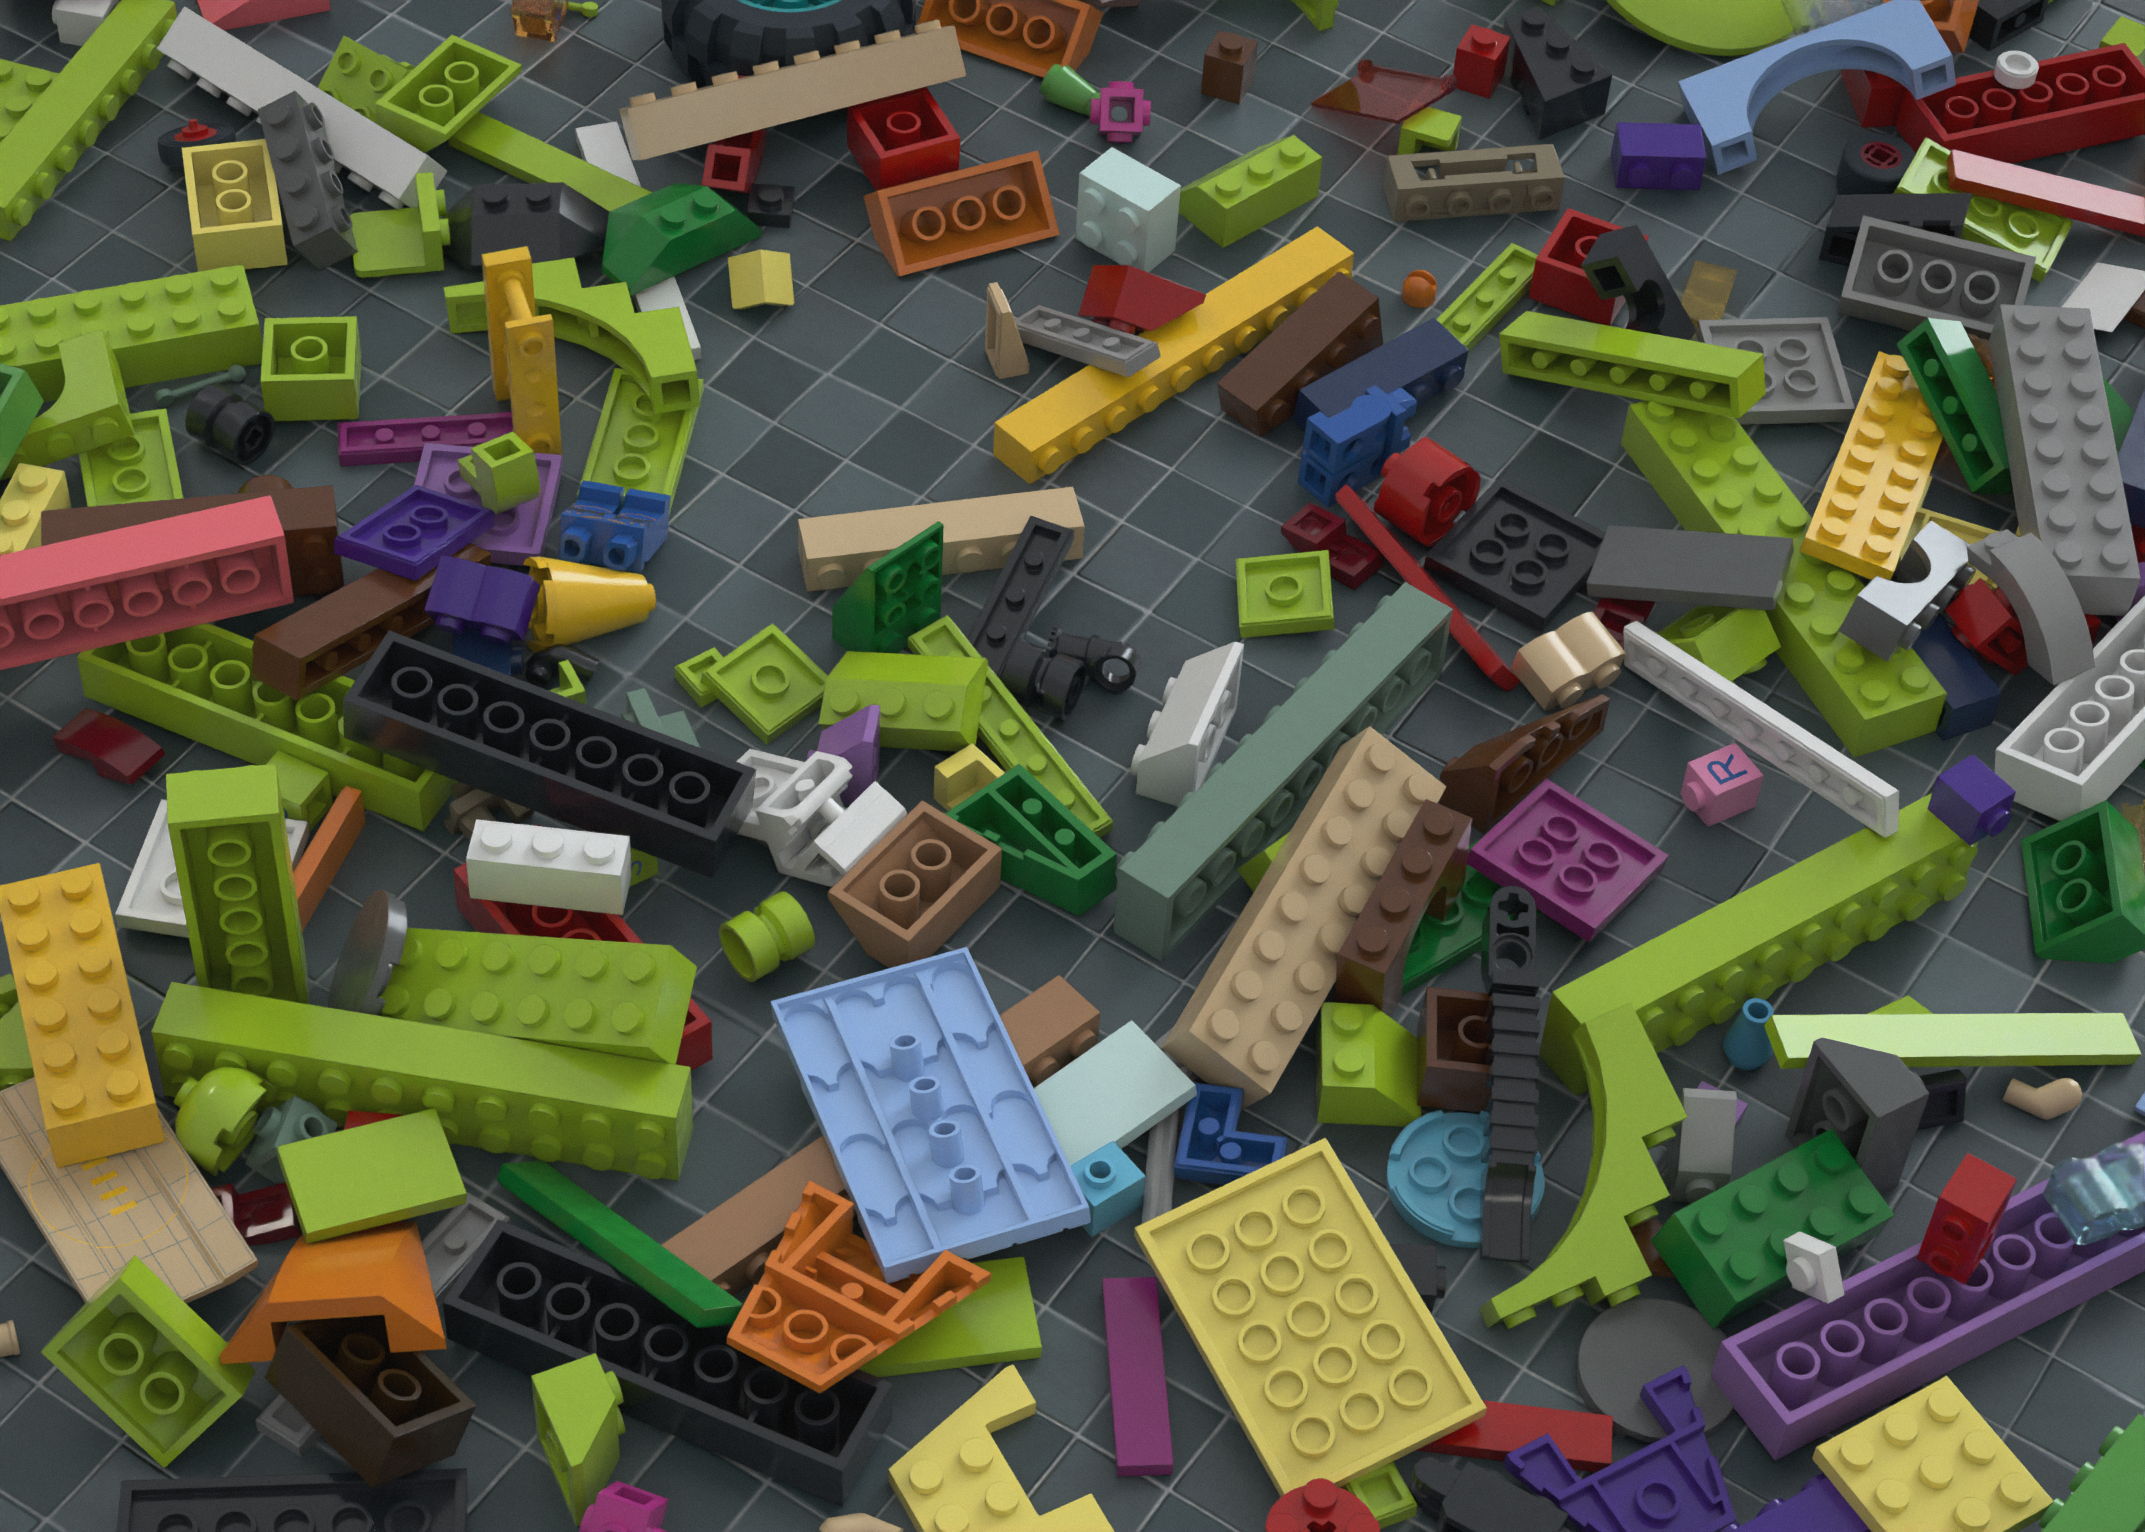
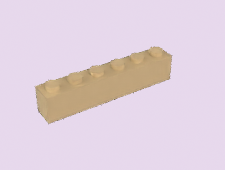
M1056 488L798 519V554L807 592L850 587L868 566L938 521L944 525L942 575L1004 568L1030 516L1074 530V541L1064 561L1083 558L1085 525L1074 488Z

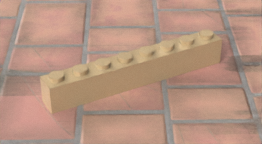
M933 20L914 25L915 34L901 37L900 31L894 30L875 35L876 44L860 47L859 40L835 45L836 54L820 58L818 50L793 56L794 65L779 68L778 61L753 66L754 75L738 79L737 71L711 77L712 86L697 89L696 82L670 88L672 96L656 100L654 92L629 98L631 106L619 109L632 160H644L965 77L966 71L955 26L941 27L940 20Z

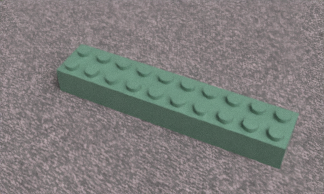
M1406 582L1392 596L1385 595L1378 603L1374 614L1365 623L1358 622L1349 633L1347 641L1337 651L1334 649L1330 650L1323 658L1319 669L1310 678L1303 677L1295 686L1291 697L1282 706H1274L1267 714L1263 725L1253 735L1246 734L1238 743L1234 754L1224 764L1221 762L1217 763L1209 772L1205 783L1195 793L1188 792L1181 799L1176 812L1165 823L1163 821L1158 822L1151 829L1146 842L1135 853L1130 851L1121 859L1115 876L1118 878L1117 895L1113 902V909L1115 910L1113 932L1162 962L1243 879L1237 869L1292 829L1340 747L1369 726L1383 735L1442 674L1453 609Z

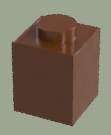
M1219 30L1204 54L1201 94L1240 105L1254 81L1258 41Z

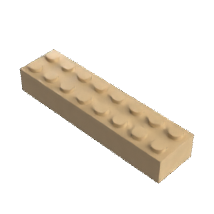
M1371 726L1344 743L1338 750L1161 1048L1210 1085L1244 1089L1241 1109L1271 1094L1336 981L1338 952L1425 799L1438 803L1446 786Z

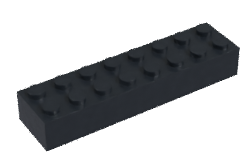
M388 631L343 699L344 738L586 831L630 836L631 848L709 878H713L753 807L756 769L392 631Z
M499 1219L443 1301L447 1339L531 1375L596 1353L604 1373L613 1371L618 1379L623 1395V1403L618 1405L621 1413L843 1507L892 1420L893 1383L857 1369L822 1393H818L728 1345L727 1335L733 1324L697 1328L616 1268Z

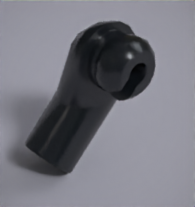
M555 644L531 656L527 661L525 677L532 685L538 687L547 686L551 678L559 675L558 663L569 660L576 675L590 682L599 659L564 644Z

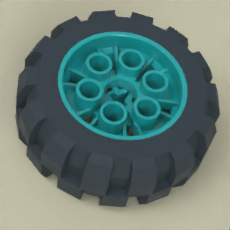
M661 0L664 41L671 50L672 57L681 71L691 82H696L697 88L712 86L711 77L737 71V75L741 76L754 75L753 66L778 61L779 68L794 65L793 56L818 50L820 58L836 54L834 46L846 42L859 40L860 47L876 44L875 35L899 30L901 37L911 35L915 29L914 25H916V0ZM837 109V110H834V111H830V112H826V113H822V114H827V113H832V112L840 111V109Z

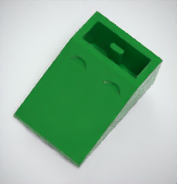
M940 521L868 566L832 606V639L845 650L899 654L903 648L908 646V637L941 619L944 525Z

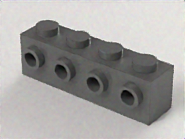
M296 91L258 109L293 246L320 271L357 253L358 250L352 232V220L346 210L342 195L343 187L336 173L333 162L334 154L328 143L324 128L325 120L320 109L313 102L308 104Z

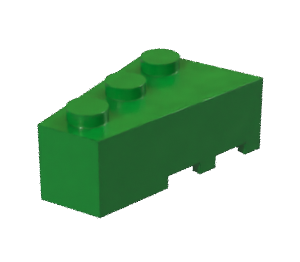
M1020 764L945 813L947 816L1002 848L1001 879L1077 916H1080L1117 890V877L1115 876L1117 854Z

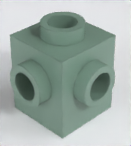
M297 1096L290 1098L276 1108L270 1106L261 1114L254 1126L253 1132L257 1135V1138L246 1161V1165L275 1184L285 1183L277 1158V1146L334 1133L338 1123L321 1113L320 1109L313 1103L301 1100Z

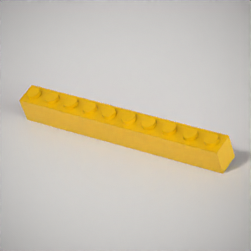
M1318 226L1208 292L1203 304L1153 331H1144L1137 335L1138 337L1158 343L1161 357L1130 377L1088 365L996 421L994 424L993 455L1028 484H1032L1046 474H1052L1062 464L1078 454L1086 453L1094 444L1110 434L1121 431L1131 421L1144 413L1153 411L1160 403L1176 393L1184 392L1191 384L1210 372H1216L1223 364L1234 357L1250 351L1255 344L1267 338L1338 271L1352 279L1354 252Z

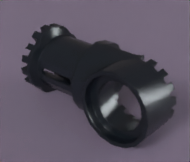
M1053 626L1049 641L1052 643L1047 645L1052 647L1049 650L1051 658L1055 657L1058 653H1062L1085 661L1087 664L1086 676L1096 678L1102 687L1110 691L1121 692L1129 689L1134 684L1141 665V661H1139L1140 656L1136 654V649H1131L1127 643L1122 645V642L1101 639L1099 635L1093 634L1090 638L1065 634L1062 633L1061 628ZM1109 659L1122 660L1127 664L1130 672L1123 676L1114 675L1107 670L1105 662Z

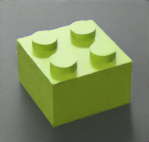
M357 316L265 318L260 382L264 410L272 415L274 421L359 419L361 348Z

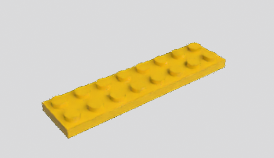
M1878 352L1799 550L1802 553L1870 580H1873L1876 576L1891 580L1943 438V434L1902 356Z

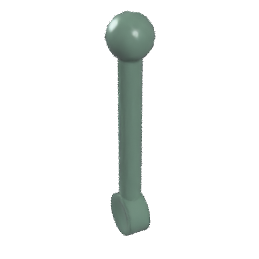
M233 365L229 368L228 372L174 390L168 388L161 389L155 393L154 399L159 407H166L172 404L174 399L200 391L208 385L221 384L230 380L241 382L244 380L246 372L241 365Z

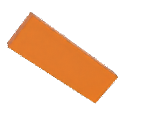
M348 786L341 790L293 872L302 932L366 824L362 790Z

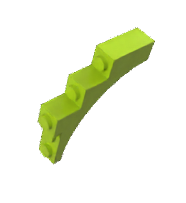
M574 258L532 264L535 315H552L554 337L583 345L610 358L630 373L646 392L655 414L700 407L697 369L679 307L634 313L626 282L582 288ZM484 281L443 287L451 334L488 331Z
M1631 1002L1585 1021L1571 1035L1586 1073L1593 1112L1592 1156L1583 1195L1567 1230L1546 1259L1521 1282L1491 1298L1479 1308L1487 1328L1504 1321L1507 1329L1510 1330L1537 1317L1534 1310L1535 1307L1551 1300L1554 1308L1557 1309L1584 1296V1293L1591 1306L1608 1299L1611 1307H1614L1640 1295L1641 1293L1637 1286L1652 1276L1629 1228L1640 1225L1659 1215L1655 1207L1670 1196L1648 1150L1675 1138L1676 1134L1673 1129L1688 1116Z

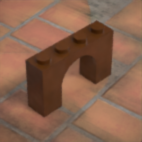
M1425 799L1338 952L1334 1003L1371 1004L1391 1017L1401 999L1403 972L1407 954L1424 913L1444 922L1465 883L1472 824L1471 817Z

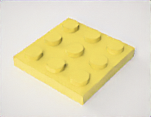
M1948 1376L1816 1447L1812 1457L1814 1462L1872 1532H2018L2041 1519L2053 1502L2052 1498Z

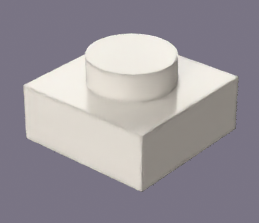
M1800 1231L1783 1240L1787 1258L1786 1272L1792 1283V1288L1827 1304L1845 1295L1835 1246Z

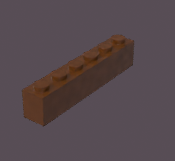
M469 543L451 557L490 566L492 553ZM438 566L416 581L378 568L254 635L252 646V677L295 700H299L370 660L388 631L409 638L433 625L436 621L424 609Z

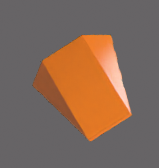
M809 1180L802 1192V1201L797 1211H792L784 1227L783 1238L777 1249L771 1251L765 1263V1270L758 1285L754 1284L729 1331L727 1344L810 1389L822 1393L990 1282L991 1273L944 1250L924 1273L918 1275L913 1273L908 1278L887 1284L868 1242L852 1233L854 1203Z
M417 1222L389 1223L306 1244L304 1235H302L296 1241L242 1324L220 1353L221 1364L272 1361L288 1321L384 1315L390 1353L447 1349Z

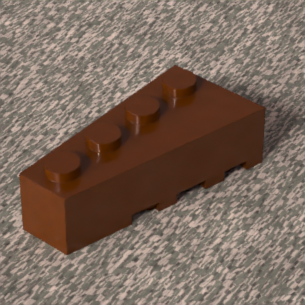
M1338 271L1217 383L1221 410L1259 437H1262L1295 413L1298 394L1301 388L1383 345L1379 298Z

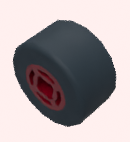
M1875 132L1859 134L1849 140L1842 151L1836 175L1837 188L1842 195L1893 194L1916 153L1909 144L1895 136Z

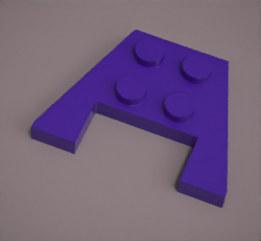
M1684 1365L1644 1384L1639 1394L1668 1436L1584 1479H1580L1548 1433L1506 1454L1503 1463L1510 1474L1536 1495L1551 1500L1558 1509L1568 1513V1520L1583 1532H1720L1726 1526L1736 1523L1735 1513L1717 1458L1711 1455L1705 1437L1704 1428L1706 1424L1701 1409L1695 1406L1690 1390L1692 1381Z

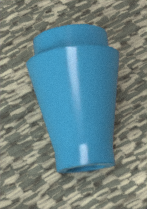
M1753 998L1746 1001L1741 1013L1723 1038L1722 1045L1728 1061L1733 1066L1742 1070L1758 1069L1768 1062L1773 1055V1048L1764 1024L1774 1014L1772 1006L1763 999Z

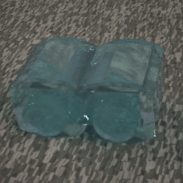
M2121 1143L2114 1144L2104 1149L2097 1158L2092 1157L2080 1160L2076 1157L2068 1158L2057 1164L2051 1171V1176L2043 1195L2077 1245L2103 1240L2121 1230L2145 1227L2144 1144L2138 1143L2126 1146Z

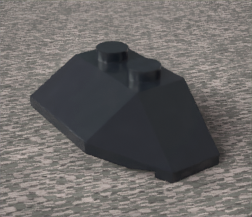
M563 182L475 185L446 212L447 216L439 218H448L451 245L442 246L443 259L448 258L454 264L472 272H483L481 254L527 246L532 264L574 258L575 263L586 260L596 252L604 253L609 211Z

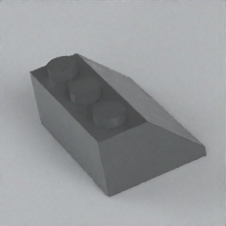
M1822 1037L1813 1041L1785 1136L1796 1148L1833 1129L1881 1195L1898 1186L1930 1093L1926 1090L1919 1075L1910 1071L1897 1055Z

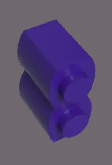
M441 556L424 611L436 621L434 626L442 631L462 635L464 629L481 631L480 637L495 644L508 645L510 639L524 641L540 586L532 576L517 571L485 566L455 557Z

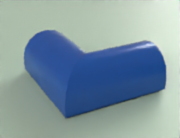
M1194 1083L1197 1096L1187 1103L1174 1164V1175L1177 1179L1226 1185L1287 1156V1137L1237 1131L1244 1089Z

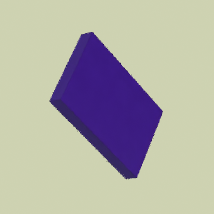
M415 485L334 539V554L416 581L438 566L441 556L451 557L494 527L495 511Z

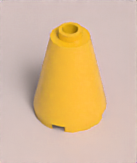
M540 556L529 557L523 563V565L531 566L529 574L526 575L532 576L540 586L528 628H531L535 640L526 641L528 647L534 653L555 644L567 646L645 622L649 612H653L655 609L656 595L654 587L651 583H647L642 574Z

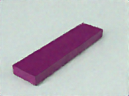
M512 412L337 423L339 464L342 467L420 462L425 443L475 447L513 432Z
M1156 1277L1102 1278L1101 1290L1116 1475H1172L1173 1454Z

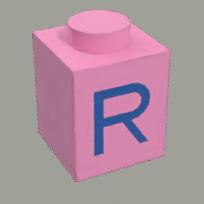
M1733 743L1688 762L1680 795L1687 808L1695 812L1706 826L1709 827L1754 808L1764 775L1736 743Z

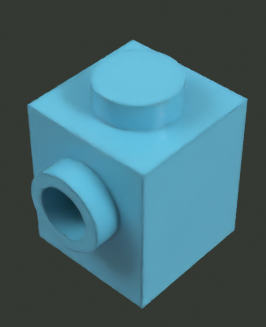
M1114 1141L1109 1142L1070 1166L1089 1205L1091 1223L1082 1225V1227L1091 1237L1142 1207L1146 1176Z

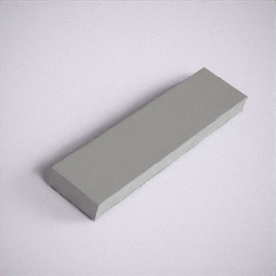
M1041 305L1015 319L1022 343L1126 377H1130L1161 357L1158 343Z

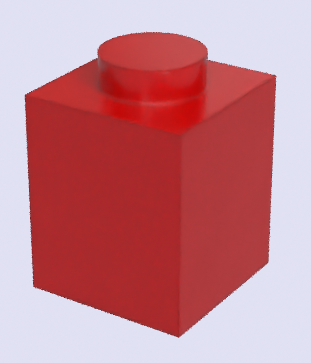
M1472 24L1457 47L1451 87L1490 99L1504 77L1510 36Z

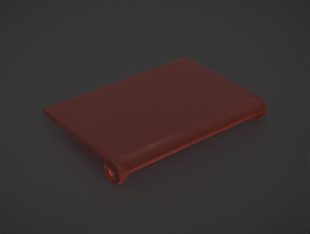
M1362 59L1358 63V75L1311 102V106L1401 124L1453 92L1457 87V79L1452 75H1445L1442 78L1374 65L1371 60Z

